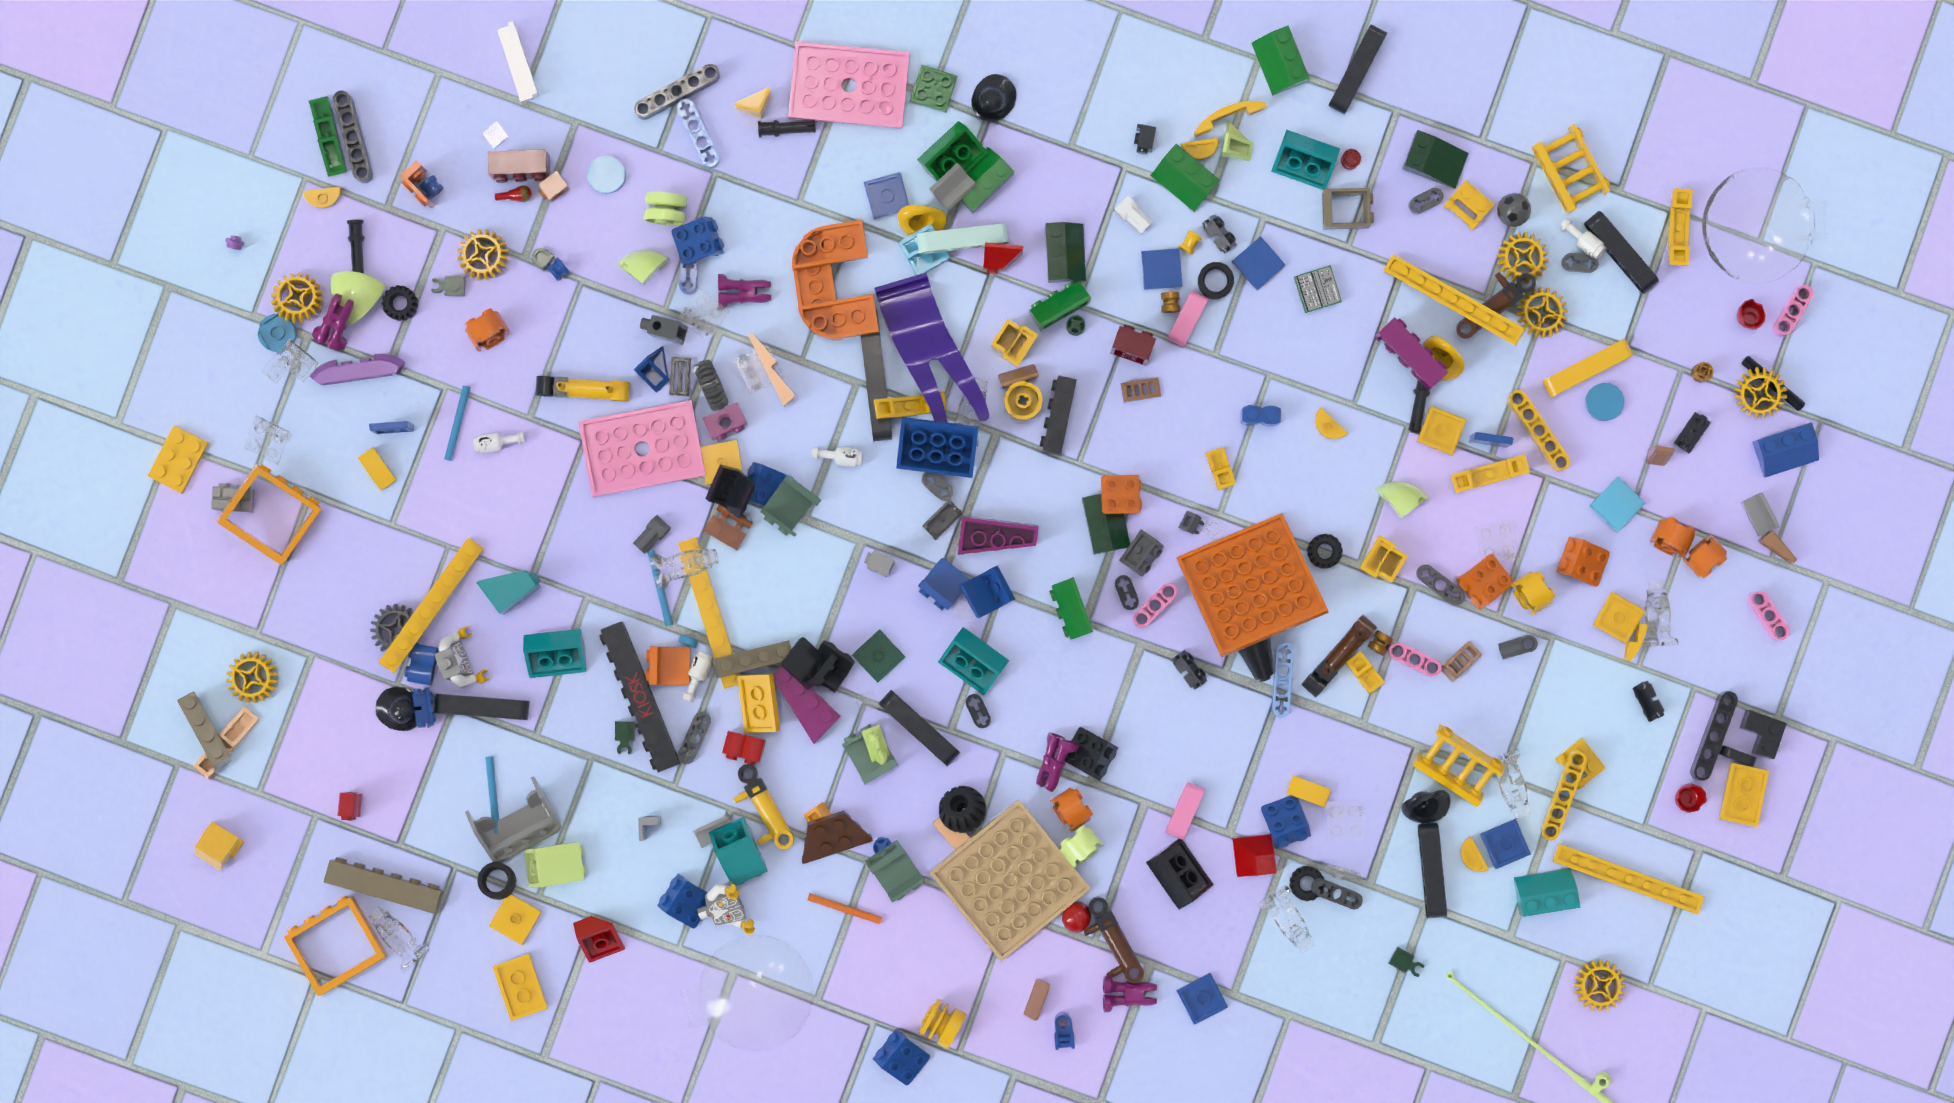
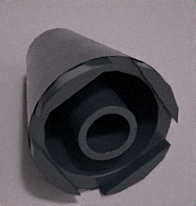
M1271 638L1238 651L1256 680L1264 682L1271 679L1270 676L1273 675Z

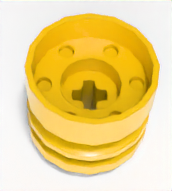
M938 998L925 1014L921 1022L919 1034L923 1036L927 1029L931 1030L927 1039L930 1040L935 1033L938 1034L937 1044L948 1050L967 1014L957 1008L951 1014H948L949 1004L946 1003L942 1010L939 1009L942 1000Z

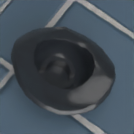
M999 74L986 76L974 89L971 98L973 111L981 120L989 122L1005 118L1015 105L1016 88L1005 76Z
M391 687L383 691L378 697L375 707L376 716L381 723L390 729L398 731H410L418 726L416 725L414 711L421 710V707H414L412 694L414 692L403 687Z
M1444 790L1431 793L1427 791L1417 792L1402 804V813L1414 822L1430 823L1438 821L1447 814L1450 808V795Z

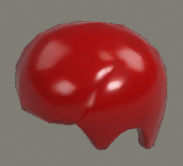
M1749 299L1740 305L1736 317L1741 326L1754 330L1761 327L1765 322L1766 313L1762 304L1755 302L1754 299Z
M1695 784L1682 785L1675 794L1676 805L1680 810L1687 813L1699 811L1700 807L1707 801L1704 789Z
M1075 901L1062 913L1064 927L1070 932H1083L1090 924L1091 912L1089 907L1083 902Z

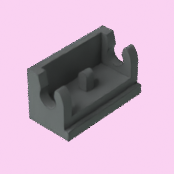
M949 499L922 527L936 540L963 513Z

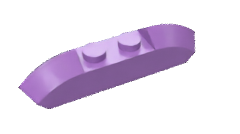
M374 354V361H371V358L360 359V363L354 364L352 361L341 362L340 366H338L337 360H332L318 366L311 372L309 377L324 386L394 376L401 372L405 361L388 354Z

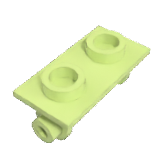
M878 724L861 731L871 761H877L880 765L886 764L887 756L890 754L880 725Z

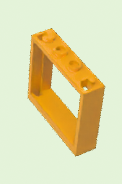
M255 464L216 522L282 566L322 508L319 506L320 502L312 496L308 499L302 495L304 491L294 485L292 488L287 485L288 481L279 474L277 477L270 473L272 470L267 466ZM258 474L312 509L282 554L227 519Z
M347 895L337 900L338 905L333 908L330 905L320 911L321 915L316 918L314 915L304 920V925L299 928L297 925L287 930L288 934L284 936L318 997L388 956L354 896L350 898ZM349 906L376 954L321 986L293 938Z

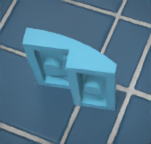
M931 223L898 243L916 275L927 273L951 258L947 251L919 254L916 235L935 231Z
M1616 477L1589 506L1618 532L1641 509L1645 502L1624 481Z

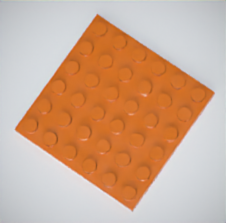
M1283 513L1176 557L1221 658L1329 613Z

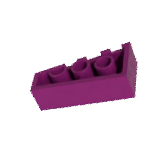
M1394 317L1374 338L1378 342L1383 340L1385 342V349L1392 354H1397L1399 362L1407 369L1410 367L1412 369L1410 371L1411 374L1430 390L1448 373L1446 371L1447 367L1440 360L1437 362L1432 357L1434 355L1427 346L1423 347L1419 343L1420 339L1415 333L1412 332L1410 334L1406 329L1407 325L1400 318L1397 320Z
M963 515L957 555L1036 546L1039 525Z
M781 666L773 674L774 681L809 738L815 744L841 715L813 688L807 690Z

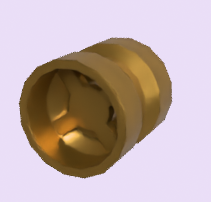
M1180 292L1161 293V300H1163V305L1161 306L1162 313L1180 312V305L1178 304Z
M1700 362L1691 369V377L1699 383L1709 380L1714 373L1712 365L1708 362Z
M1377 630L1374 634L1375 638L1369 642L1367 647L1384 656L1386 647L1391 645L1393 639Z

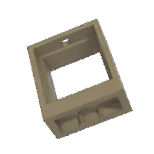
M1370 188L1323 189V230L1369 229L1371 223H1374V212H1370V205L1373 204V193H1370ZM1332 196H1363L1364 222L1332 223Z

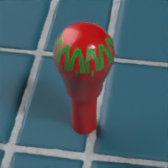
M522 185L509 190V192L495 193V200L510 199L511 201L527 202L530 200L532 192L528 186Z

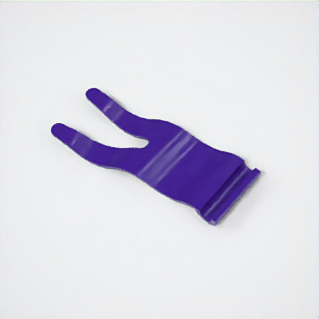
M927 273L875 287L880 310L892 340L919 387L934 421L948 423L942 398L929 366L931 360H938L973 407L980 421L988 420L990 415L983 394L945 326L933 296Z

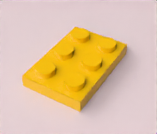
M174 425L147 476L183 494L209 442Z
M773 673L738 675L744 732L780 731Z
M1730 763L1719 819L1758 827L1769 771Z
M530 953L492 966L510 1021L548 1009Z

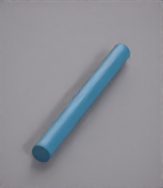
M463 385L444 460L452 461L470 391L468 386Z
M655 550L648 551L665 626L673 625Z
M493 756L485 757L491 818L497 826L494 828V834L498 833L497 821L499 820L494 762Z

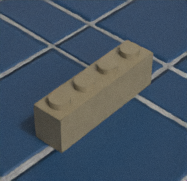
M789 640L713 659L716 678L781 663L791 650Z
M193 691L178 699L177 702L214 770L216 771L233 762L196 693Z

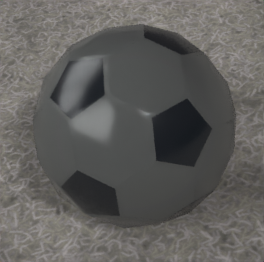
M1510 193L1499 201L1497 215L1505 225L1509 227L1521 226L1530 218L1531 204L1524 195Z

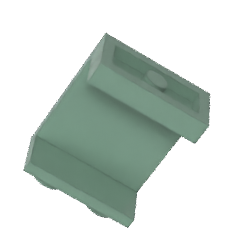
M787 475L760 512L765 515L764 520L773 526L776 523L780 526L778 530L784 535L791 534L795 537L797 534L792 531L810 505L813 503L818 506L821 499Z
M869 724L860 730L863 731L868 728H871L872 726ZM862 733L857 736L851 734L844 738L845 743L842 746L861 776L864 785L898 766L889 748L890 755L887 756L886 764L880 765L877 761L872 762Z
M898 840L865 860L869 870L875 875L892 903L896 900H901L905 894L919 888L925 882Z

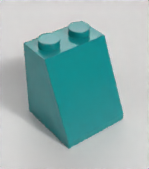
M526 570L482 579L476 582L499 614H506L541 588L539 577L532 571Z
M744 816L709 832L714 852L729 881H732L734 885H741L754 877H759L763 873L768 872L765 861Z

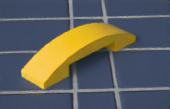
M1244 101L1225 106L1203 120L1195 130L1194 137L1196 138L1213 131L1212 123L1242 110H1245L1247 116L1265 110L1267 105L1265 102Z
M1673 188L1668 229L1669 265L1689 266L1690 246H1688L1693 189Z
M940 392L945 411H947L945 392ZM923 395L874 400L877 419L931 413Z
M1523 454L1450 476L1455 493L1524 475L1530 473L1526 456Z

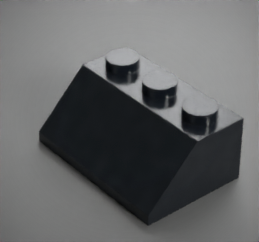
M1179 838L1146 862L1178 910L1195 901L1214 885L1185 842Z

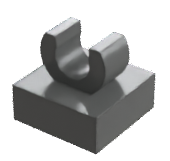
M1186 511L1178 528L1190 534H1199L1200 532L1196 528L1198 524L1204 526V522L1201 521L1202 517Z

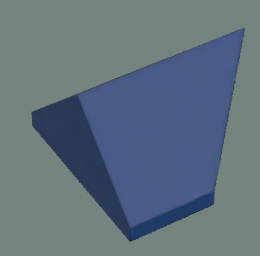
M663 346L648 355L633 369L656 393L670 380L668 378Z

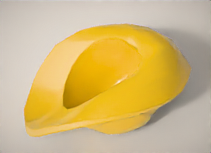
M908 205L903 207L897 214L901 229L909 236L930 223L935 231H941L947 223V216L944 211L924 205Z
M1430 336L1423 342L1422 346H1427L1434 355L1432 357L1437 362L1440 360L1447 367L1446 371L1448 373L1441 379L1442 381L1456 379L1463 373L1464 360L1447 341L1438 336Z

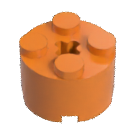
M492 308L483 311L482 315L478 318H471L465 323L467 326L465 332L475 349L479 352L481 351L480 348L483 347L486 350L495 347L505 340L504 335L506 333L507 335L510 334V330L499 312L493 311Z
M1667 517V520H1659L1650 543L1655 542L1654 547L1666 554L1673 556L1674 553H1677L1679 558H1685L1695 537V529L1679 524L1678 520L1673 517Z
M1712 534L1708 535V541L1704 538L1689 551L1690 556L1688 558L1682 559L1697 577L1702 576L1703 579L1711 574V569L1716 564L1720 566L1727 560V551Z
M1071 788L1066 789L1050 800V803H1055L1053 809L1062 824L1070 826L1067 829L1069 832H1073L1090 821V816L1093 815L1088 805L1084 806L1081 799L1083 797L1077 789Z

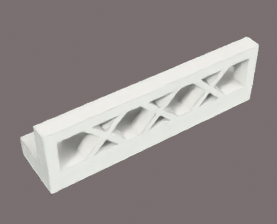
M511 21L508 22L509 26L497 31L520 102L523 103L538 98L539 94L516 24Z

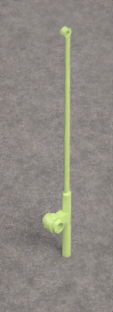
M1452 971L1447 972V979L1455 983L1569 1074L1576 1083L1600 1102L1614 1103L1600 1092L1611 1083L1609 1073L1605 1071L1597 1073L1595 1081L1590 1084L1455 980Z

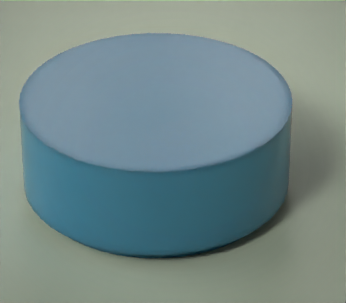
M680 635L678 640L679 643L692 648H696L698 640L686 635Z

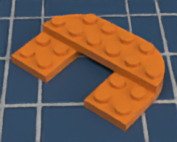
M862 219L815 228L803 236V239L795 247L793 253L792 270L794 272L799 314L803 322L814 334L827 340L840 341L844 338L880 333L873 294L839 300L836 298L832 264L868 258Z

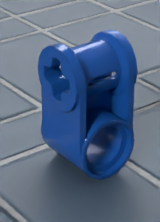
M1059 1012L1054 1019L1055 1050L1067 1047L1075 1049L1071 1016L1066 1012ZM1061 1017H1066L1069 1020L1066 1026L1058 1024V1020Z

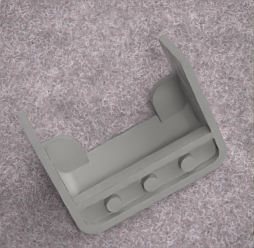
M534 776L531 777V780L536 790L531 791L527 795L526 800L529 805L498 820V833L494 834V828L497 826L491 817H481L475 821L468 810L465 811L474 835L493 862H503L553 836L561 829V824L547 796Z

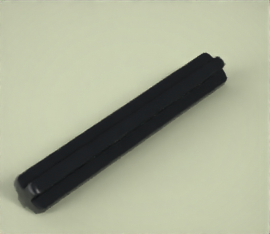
M1750 356L1743 359L1742 365L1748 370L1751 369L1753 374L1756 373V367H1759V373L1763 372V367ZM1770 381L1768 387L1777 393L1776 386ZM1787 388V391L1781 392V394L1787 395V398L1784 400L1797 411L1805 406V402Z

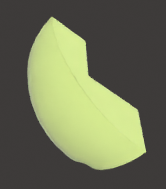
M639 250L624 256L617 262V265L645 285L658 269L661 270L670 258L657 251Z
M343 271L334 273L331 277V294L338 293L342 295L340 305L344 307L348 299L354 301L352 313L347 321L348 325L362 318L375 305L385 288V285L379 280L360 272Z
M1388 482L1375 488L1383 500L1389 502L1399 518L1404 517L1429 498L1422 489L1407 482Z

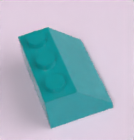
M1286 129L1271 172L1322 190L1326 189L1337 162L1340 148Z
M962 627L938 660V663L982 695H985L1010 660Z
M581 629L523 635V653L529 678L587 672Z
M1571 868L1513 877L1519 914L1522 917L1581 908L1578 889Z

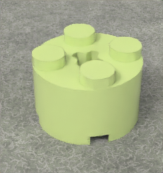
M1083 825L1076 831V836L1072 839L1068 837L1060 843L1062 847L1060 852L1071 866L1076 868L1077 862L1081 865L1098 852L1096 850L1097 846L1102 848L1104 844L1090 826L1086 828Z

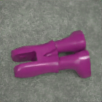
M718 274V291L738 289V293L718 292V310L726 309L730 303H765L771 301V295L757 294V288H771V281L731 280L724 274Z
M338 293L332 298L327 314L323 317L322 325L314 328L312 336L318 343L324 344L327 342V347L330 349L344 350L347 345V339L342 334L346 330V324L352 313L354 301L348 299L344 307L340 305L342 295ZM332 327V328H334V330H333V332H332V335L330 336V332H329V331H330V328Z
M1048 732L1046 752L1043 755V763L1037 775L1036 784L1041 787L1045 786L1048 791L1053 792L1058 785L1062 768L1065 766L1066 756L1069 753L1077 752L1080 745L1073 741L1065 740L1061 735Z
M1104 976L1103 993L1123 992V996L1103 995V1012H1111L1113 1007L1118 1005H1125L1127 1007L1130 1005L1151 1006L1157 1004V998L1144 997V991H1156L1157 984L1150 982H1115L1110 976Z

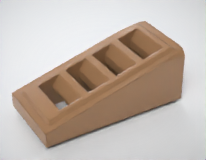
M1158 378L1120 384L1124 403L1161 397ZM1150 383H1154L1155 393L1153 394L1151 393ZM1142 384H1146L1148 393L1144 395ZM1136 385H1139L1140 396L1136 395ZM1130 386L1133 397H1129L1128 387Z
M1657 445L1648 449L1646 462L1648 464L1665 466L1674 454L1675 449Z
M1774 531L1767 532L1758 540L1760 544L1791 564L1797 561V558Z
M1468 641L1441 666V671L1453 682L1482 654ZM1467 649L1474 657L1471 658L1464 650ZM1460 654L1468 661L1467 664H1466V662L1459 656ZM1454 660H1456L1462 666L1461 669L1456 665Z

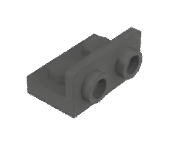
M1141 529L1119 561L1143 577L1151 569V564L1161 555L1164 545Z

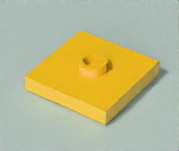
M1430 406L1416 442L1453 456L1467 420Z
M737 440L700 447L706 475V485L712 484L720 464L737 468L743 472Z
M1610 592L1592 625L1622 643L1627 644L1645 610L1614 592Z
M511 894L504 898L489 927L523 945L542 911Z

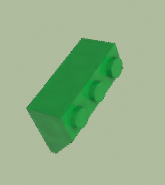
M1289 25L1274 30L1251 43L1272 96L1308 82L1309 75Z
M957 121L917 161L937 182L956 163L967 174L988 154V151L966 125Z
M1177 143L1150 175L1193 212H1195L1220 181Z
M989 147L986 148L988 154L967 173L977 185L960 200L972 213L980 208L1014 175V170Z
M1072 281L1064 286L1065 289L1058 293L1056 290L1047 296L1049 299L1043 302L1038 300L1031 305L1032 308L1029 309V313L1040 332L1091 302L1090 295L1080 281L1077 283Z
M1074 577L1052 585V590L1049 592L1052 601H1057L1059 608H1056L1059 620L1063 619L1065 626L1062 629L1065 637L1073 640L1092 633L1093 629Z

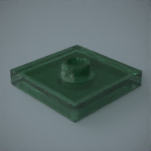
M880 629L852 654L877 683L905 658L903 653Z

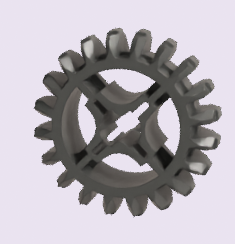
M709 359L698 362V364L694 365V371L711 410L723 409L728 405L729 401L713 363Z
M394 604L393 610L390 605H386L387 612L381 608L379 611L382 616L374 615L378 621H371L372 625H376V629H370V632H376V635H373L371 639H378L375 646L382 644L380 651L384 652L389 648L397 637L395 631L388 627H396V624H398V628L402 630L404 627L403 616L409 620L412 616L410 615L413 610L412 608H408L405 612L406 606L403 604L400 606V609L398 604ZM398 614L392 624L384 623L390 615ZM382 629L389 632V643L384 639Z

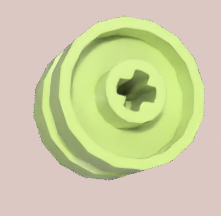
M647 192L645 204L654 208L644 210L643 220L660 225H684L686 214L679 210L687 207L688 198L674 193Z

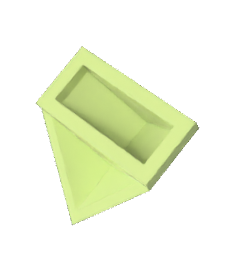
M1227 119L1221 156L1250 161L1253 142L1249 141Z

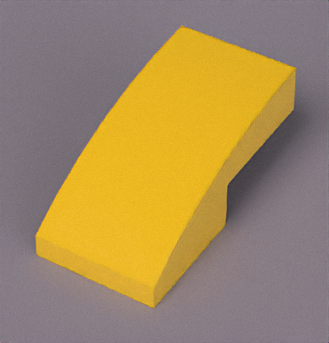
M1221 446L1206 451L1205 455L1217 489L1220 490L1235 485L1234 475L1224 447Z
M371 447L357 457L380 491L396 481V477L374 447Z
M1639 623L1637 625L1634 642L1628 641L1625 646L1623 661H1631L1639 651L1645 638L1647 624Z
M1361 651L1346 662L1348 668L1369 695L1385 684L1384 680Z
M1294 775L1287 790L1289 795L1324 808L1331 793L1329 788Z

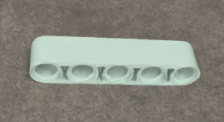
M1006 223L924 232L916 235L919 254L985 247V242L1009 243Z

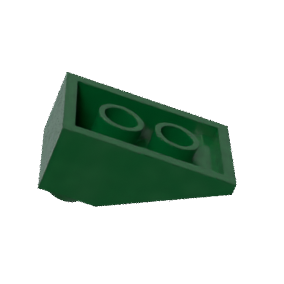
M1417 130L1402 169L1455 189L1469 153L1436 136Z

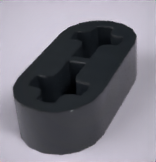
M1126 575L1117 577L1115 588L1122 606L1126 610H1134L1139 604V598L1132 580ZM1122 578L1124 581L1128 580L1129 582L1126 585L1127 592H1124L1123 587L1118 586ZM1128 593L1131 599L1135 598L1136 600L1133 603V607L1125 604L1127 601L1126 594Z
M978 694L969 695L966 699V706L974 724L979 728L988 727L991 718L982 698ZM971 697L979 699L980 702L977 703L979 710L976 711L974 706H969ZM980 711L983 717H988L985 725L977 723L979 719L977 713Z
M1722 745L1719 755L1754 767L1757 759L1754 756Z

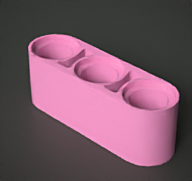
M1802 285L1793 290L1772 326L1775 335L1783 337L1793 331L1813 297V290L1810 286ZM1799 290L1805 291V299L1799 297ZM1790 306L1796 308L1797 313L1795 316L1790 314ZM1781 322L1786 324V332L1780 330L1779 324Z
M1192 290L1167 339L1184 348L1209 298Z
M1172 583L1162 585L1134 614L1132 619L1134 625L1139 628L1149 625L1176 597L1177 587ZM1167 586L1171 587L1174 591L1171 597H1166L1163 594V589ZM1152 600H1157L1160 603L1158 611H1153L1150 608ZM1138 614H1144L1147 617L1145 624L1137 623L1136 617Z
M1763 591L1751 592L1747 597L1748 605L1769 637L1773 640L1786 639L1790 634V629L1768 595ZM1756 594L1760 595L1762 598V601L1759 605H1757L1754 602V597ZM1767 610L1772 613V619L1770 621L1766 620L1764 617V614ZM1778 626L1781 627L1783 630V634L1781 637H1778L1775 634V630Z
M1399 642L1392 643L1388 647L1387 653L1391 659L1426 676H1437L1441 672L1442 667L1439 661ZM1394 646H1399L1402 650L1401 655L1398 657L1392 653ZM1413 654L1419 657V662L1416 665L1410 662V656ZM1431 662L1436 665L1434 673H1430L1427 670V665Z
M1187 781L1165 833L1181 840L1184 839L1205 792L1204 788Z

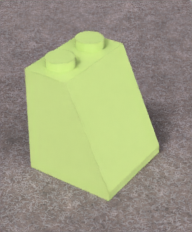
M579 842L524 850L529 888L585 880L586 869L584 864H582L581 858L583 856V849Z

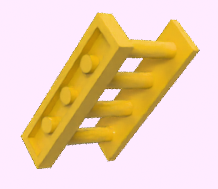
M1575 124L1568 128L1569 134L1548 145H1543L1540 141L1531 147L1566 214L1577 209L1575 206L1577 202L1600 190L1603 195H1606L1610 192L1609 188L1611 187L1606 177L1603 178L1582 139V130L1576 127ZM1572 140L1575 141L1579 148L1578 151L1557 162L1551 161L1548 156L1551 151ZM1581 157L1584 158L1588 167L1565 179L1560 178L1557 173L1560 168ZM1592 173L1597 184L1574 196L1569 195L1567 191L1568 185Z
M1439 724L1435 733L1439 738L1426 755L1418 753L1412 766L1478 808L1484 796L1481 790L1494 773L1501 777L1505 765L1499 759L1492 758L1455 734L1451 728ZM1446 741L1455 748L1443 765H1439L1433 761V758ZM1461 752L1471 757V759L1459 776H1456L1449 771V768ZM1479 762L1488 769L1477 784L1471 786L1465 782V779Z

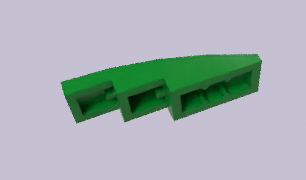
M328 96L311 99L308 102L314 119L313 123L318 137L317 141L327 175L330 177L346 173L343 152Z

